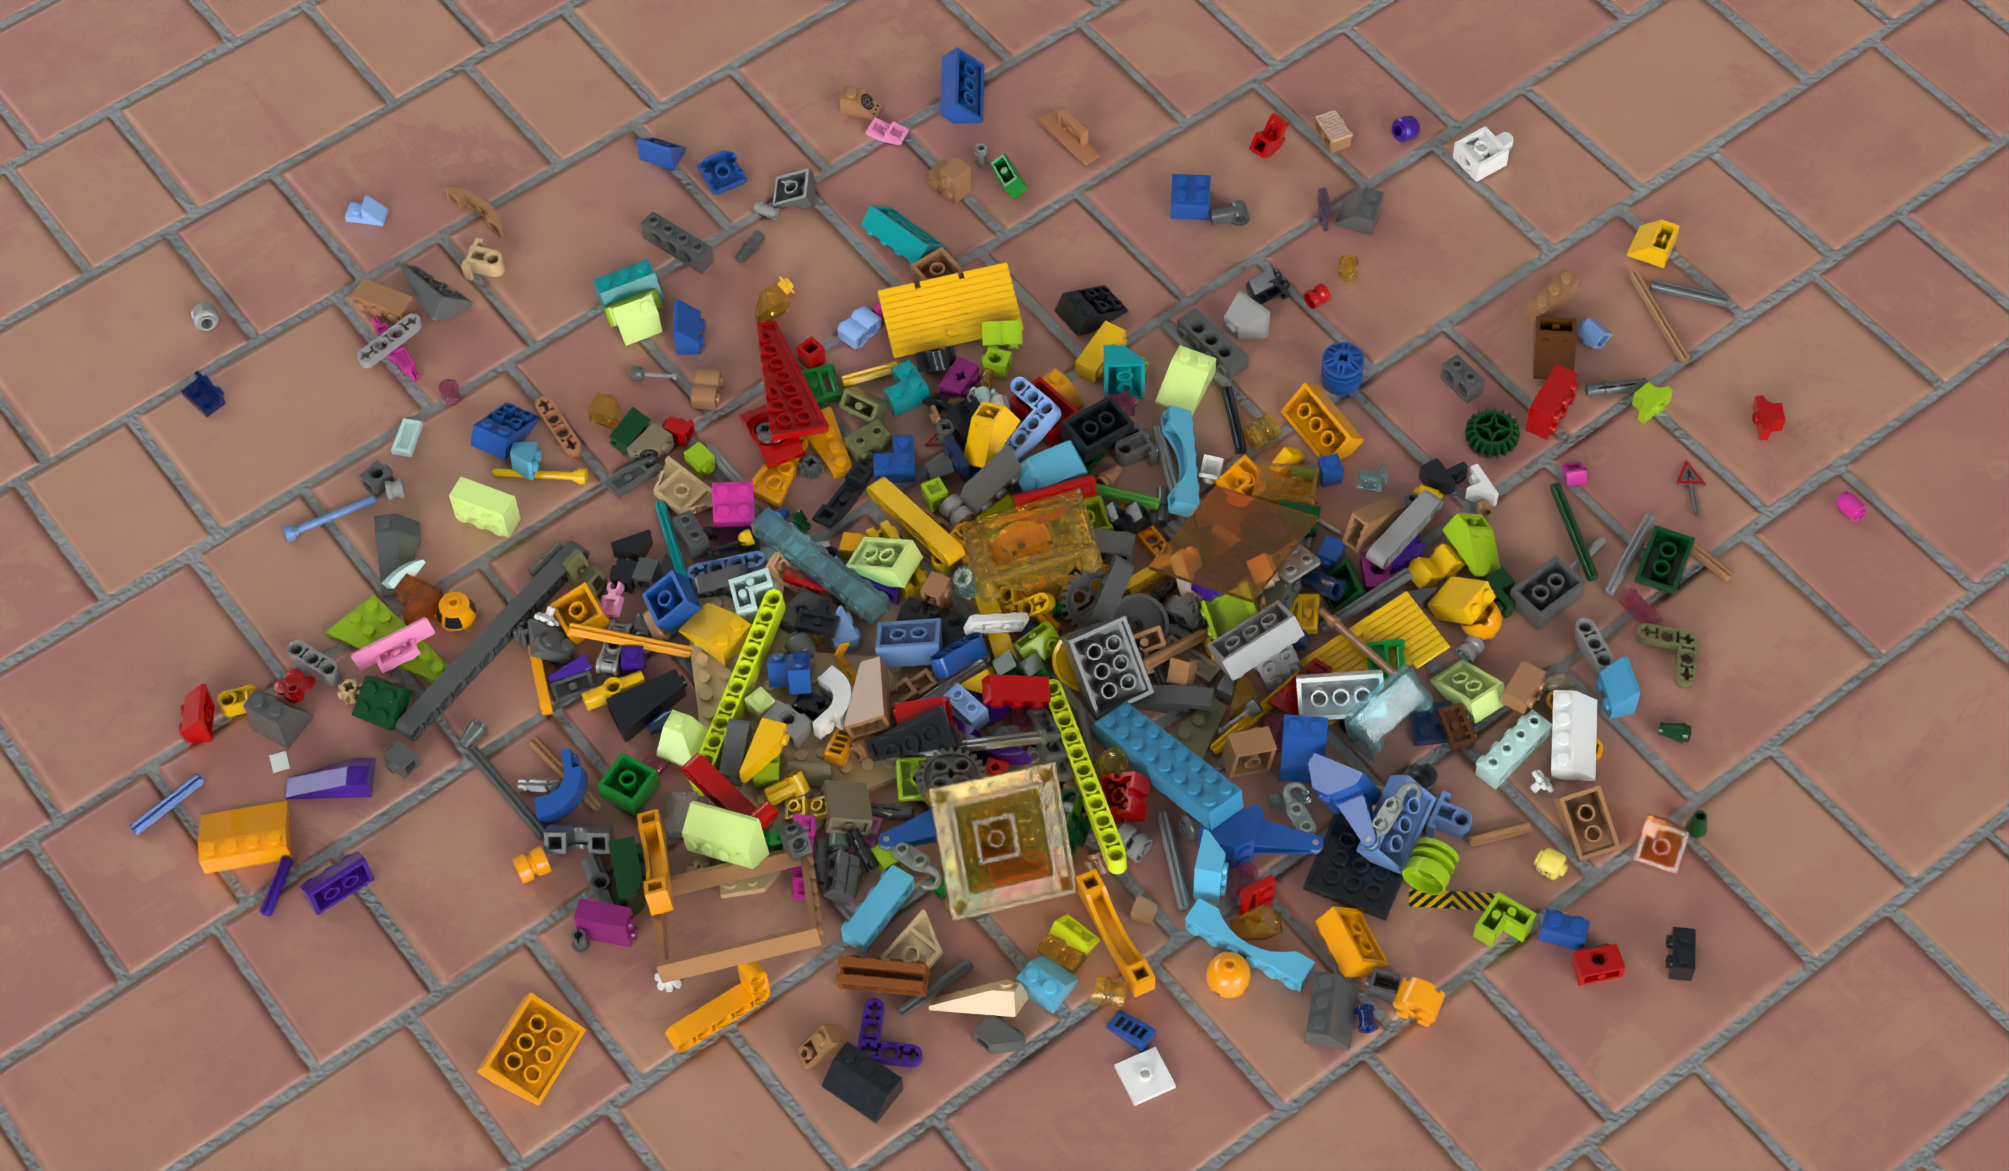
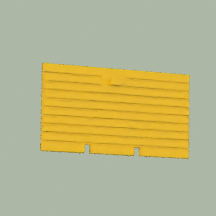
M1007 262L964 271V278L959 279L958 273L919 281L921 288L915 289L913 282L877 290L894 359L914 355L916 352L981 340L982 322L1022 321Z
M1407 591L1349 628L1365 644L1372 641L1404 639L1406 645L1404 648L1405 672L1408 675L1411 673L1408 668L1410 665L1413 664L1418 669L1450 648L1449 644ZM1342 634L1300 660L1304 668L1313 658H1316L1332 667L1331 673L1368 670L1367 656ZM1389 649L1390 666L1397 671L1395 649ZM1396 682L1384 683V690ZM1340 719L1328 720V725L1331 726Z

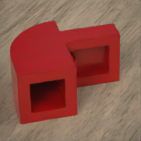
M1275 113L1271 114L1264 131L1255 133L1249 150L1263 159L1271 157L1284 143L1286 138L1283 136L1290 122Z

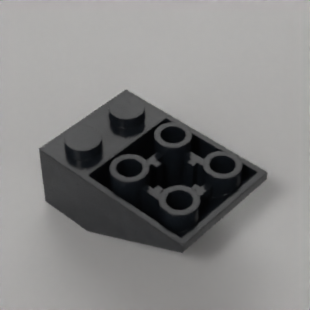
M1103 285L1062 293L1054 311L1077 336L1097 331L1105 321L1112 322L1127 313L1128 309L1108 287Z

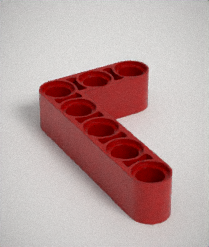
M694 754L681 767L683 774L718 808L759 818L763 831L772 828L778 816L776 808L766 800L756 808L701 754Z

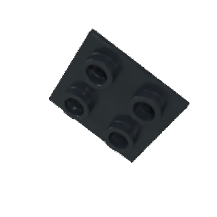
M972 394L945 412L965 442H967L971 418L978 409V406L981 405L977 397H974Z

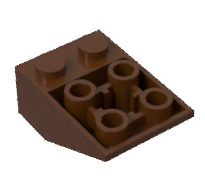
M1536 316L1533 333V379H1547L1556 364L1574 371L1576 319Z

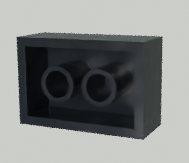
M1109 395L1063 421L1059 436L1064 442L1068 440L1073 442L1082 462L1085 464L1113 448L1120 439L1132 435L1135 424L1112 396Z

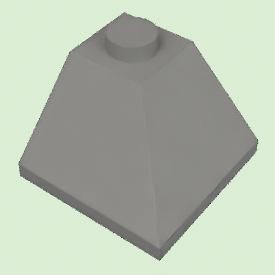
M1240 290L1224 315L1223 329L1237 339L1267 338L1269 336L1270 311Z

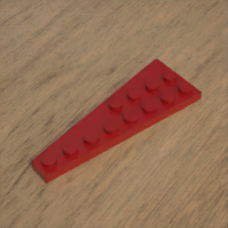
M776 320L757 323L756 330L771 440L776 441L828 433L829 425Z

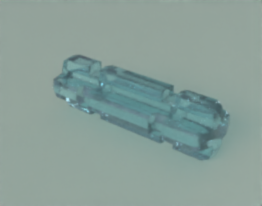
M1309 790L1301 791V793H1298V791L1291 792L1293 798L1302 802V804L1311 802ZM1278 794L1269 796L1268 801L1271 808L1279 807V805H1282V807L1286 806L1283 794H1280L1281 796H1278Z

